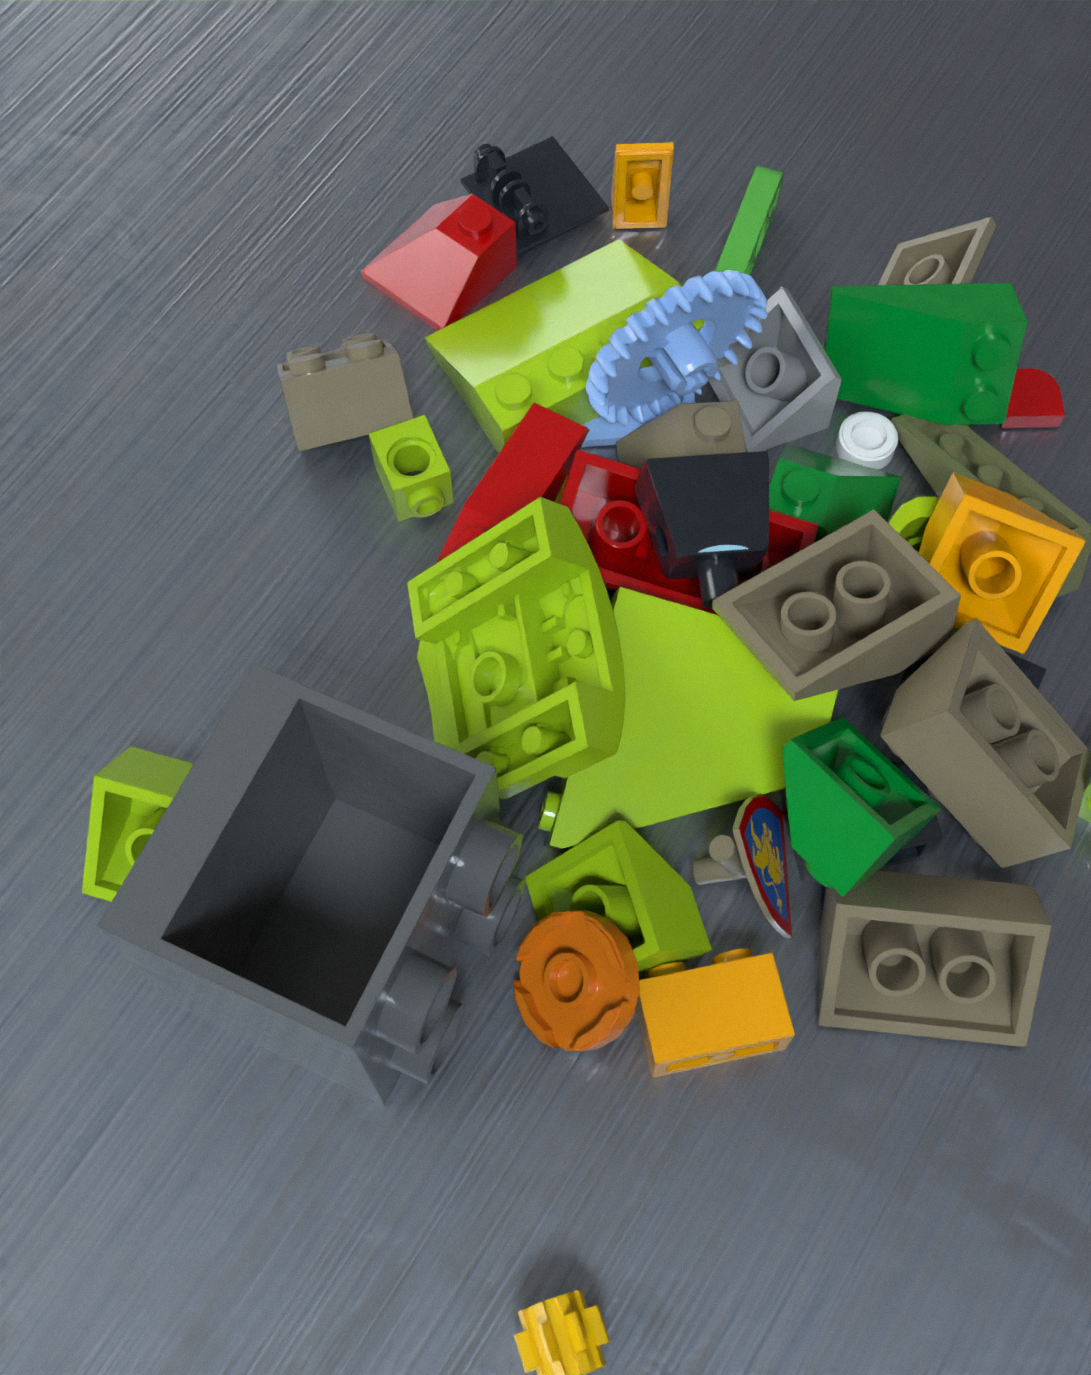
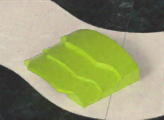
M539 497L407 582L415 639L420 640L417 660L428 694L434 741L495 767L500 799H508L553 776L567 778L617 754L625 712V677L619 634L613 609L598 565L578 523L567 506Z

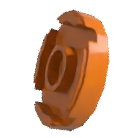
M591 911L554 912L532 926L519 945L515 961L521 962L519 969L520 980H513L514 998L526 1026L540 1042L552 1048H562L569 1052L596 1050L617 1039L633 1018L640 992L638 962L625 934L610 919Z

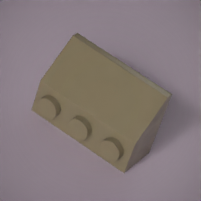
M977 618L969 621L896 690L880 736L888 744L891 751L901 758L928 787L932 796L950 811L969 832L971 838L981 845L1001 868L1071 849L1090 765L1091 751Z
M878 870L869 880L844 897L835 889L826 887L820 924L818 1026L1027 1047L1052 927L1035 887L1032 885Z

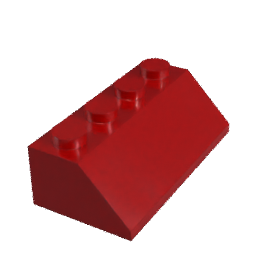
M577 449L559 504L567 506L578 523L598 565L605 587L614 590L622 587L718 615L713 609H707L702 606L698 577L668 579L663 575L635 493L634 485L642 469ZM769 510L768 551L754 571L747 574H738L739 585L812 545L815 541L818 525Z

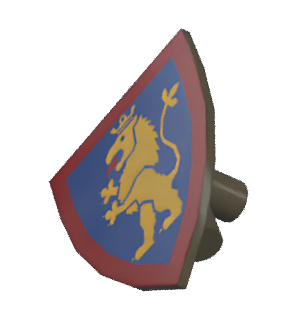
M764 795L750 797L745 800L738 810L732 828L735 841L727 835L715 837L709 845L710 857L694 859V878L698 885L747 878L753 895L765 918L784 938H792L783 812L773 801Z

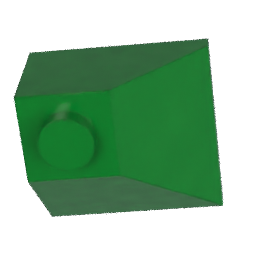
M787 444L778 459L769 485V510L817 524L815 543L872 510H875L888 522L901 476Z
M844 717L791 738L782 748L791 847L805 860V866L815 880L828 888L835 889L842 897L869 880L942 809Z

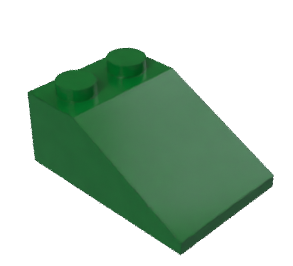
M1011 283L831 286L823 348L842 379L837 399L943 425L1004 424L1028 320Z

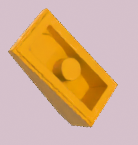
M673 142L616 144L611 188L613 229L667 227L674 154Z

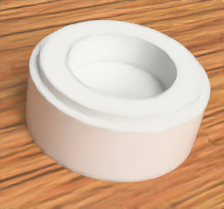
M867 411L858 412L846 418L842 423L836 440V451L842 460L880 470L889 464L898 443V433L893 423L883 415Z

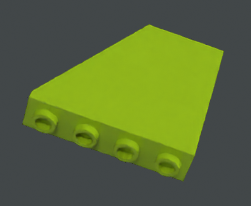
M619 587L611 597L610 603L619 634L625 677V712L621 740L617 754L567 778L562 777L558 793L547 790L540 811L537 829L547 831L544 845L553 848L563 849L578 845L617 820L626 821L633 829L784 789L786 786L782 748L791 738L829 723L832 717L838 690L794 701L719 615Z

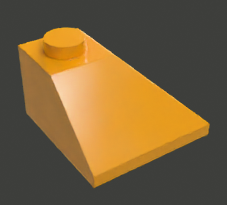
M953 472L925 527L919 554L961 595L954 628L960 629L965 623L977 618L999 645L1025 654L1086 540L1081 535L1015 496Z

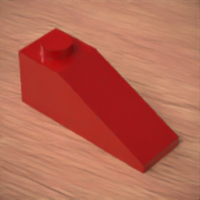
M533 403L463 505L437 562L537 498L542 497L555 502L568 476L576 450L581 449L589 429Z

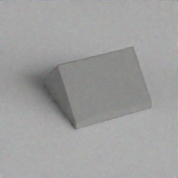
M781 287L767 300L765 308L768 317L766 319L757 317L761 323L762 332L756 333L747 327L744 328L751 339L752 348L747 349L739 342L730 345L737 356L738 364H732L725 357L718 358V371L721 380L718 381L713 377H708L706 374L720 402L739 400L745 448L748 452L766 451L829 428L842 381L790 291L784 287Z

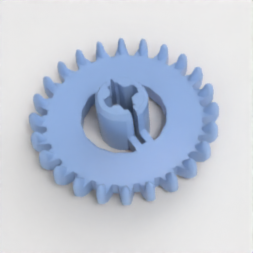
M727 270L724 272H709L703 278L700 275L688 279L683 287H679L676 284L667 289L662 298L654 297L645 304L644 310L640 313L634 312L626 319L627 325L624 328L616 329L609 337L611 343L602 346L596 355L597 361L591 365L588 372L589 378L586 383L589 403L597 414L604 417L609 423L614 424L617 419L619 423L626 426L629 423L627 410L637 422L642 424L644 422L642 407L645 404L658 417L662 414L659 401L663 396L667 395L675 405L682 404L679 395H686L692 392L701 395V387L708 382L706 374L708 377H713L718 381L721 380L718 371V358L725 357L732 364H738L737 356L730 347L731 344L739 342L747 349L752 348L751 339L744 328L747 327L756 333L762 332V326L757 317L761 319L768 317L765 308L767 306V299L752 276L740 273L739 271ZM705 319L703 327L698 331L692 321ZM648 357L653 366L640 368L642 360Z

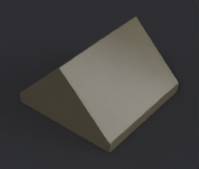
M988 217L898 243L878 285L975 283L997 226L992 217Z

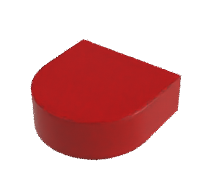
M1035 368L1016 370L1005 423L1001 424V428L1060 427L1065 417L1060 387L1055 379L1048 373Z

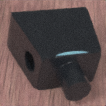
M768 451L646 459L634 487L661 571L668 579L698 577L702 606L707 609H713V600L739 586L738 574H747L754 571L768 551Z

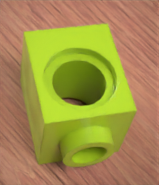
M426 415L369 433L374 465L398 522L413 517L424 518L440 511L444 506L454 503L451 471ZM412 471H421V472H423V473H421V474H419V475H415V476H407V475H405V474H407V473H409V472H412Z

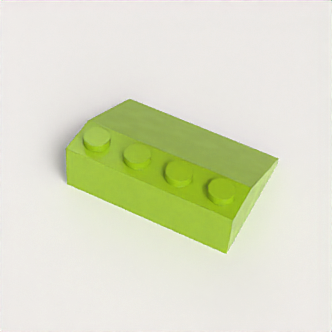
M618 239L426 336L425 341L499 454L533 403L581 425L599 417L600 415L597 414L589 403V395L586 392V383L589 378L588 372L593 362L597 361L596 355L602 346L611 343L609 337L616 329L624 328L627 325L626 319L634 312L640 313L645 309V304L654 297L662 298L666 290L676 284L679 287L682 286L673 277ZM705 319L692 321L698 331L703 327ZM645 357L641 362L640 368L653 366L648 357Z

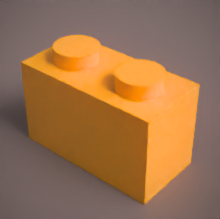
M735 949L713 957V965L686 970L685 963L674 962L653 967L645 972L646 979L639 980L640 992L635 1009L651 1078L786 1050L795 1033L773 952L753 956L751 949Z

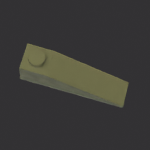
M904 414L892 418L891 422L897 430L898 440L939 498L952 473L955 472L1015 496L1084 537L1086 542L1055 598L1080 588L1091 553V525L967 425H943Z

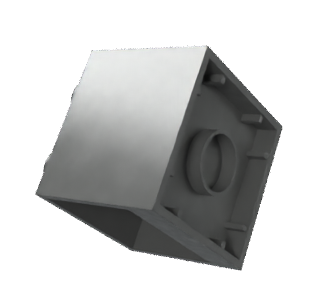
M254 663L97 927L169 1003L385 1106L401 1073L428 1085L442 1067L456 1038L465 1011L464 1004L450 998L457 976V969L454 966L465 945L491 957L504 940L515 917L525 888V880L512 874L520 853L523 835L501 825L495 767Z

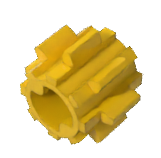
M582 1289L547 1299L518 1312L523 1332L515 1334L514 1338L525 1373L536 1370L537 1375H585L606 1366L601 1346L610 1342L599 1305L588 1308Z

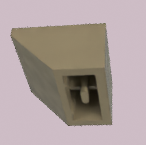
M376 333L360 334L342 340L344 349L322 354L319 346L300 348L286 353L287 362L276 364L299 451L366 436L369 433L414 418L399 353L387 339L377 340Z

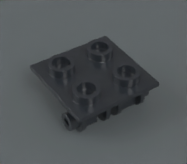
M553 136L506 158L501 148L491 146L488 143L482 144L475 150L473 155L475 160L474 173L460 179L461 184L469 194H474L516 223L517 255L609 211L608 205Z

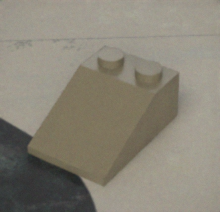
M872 510L713 600L712 608L786 693L796 701L898 674L937 651L951 638L961 595L875 510Z

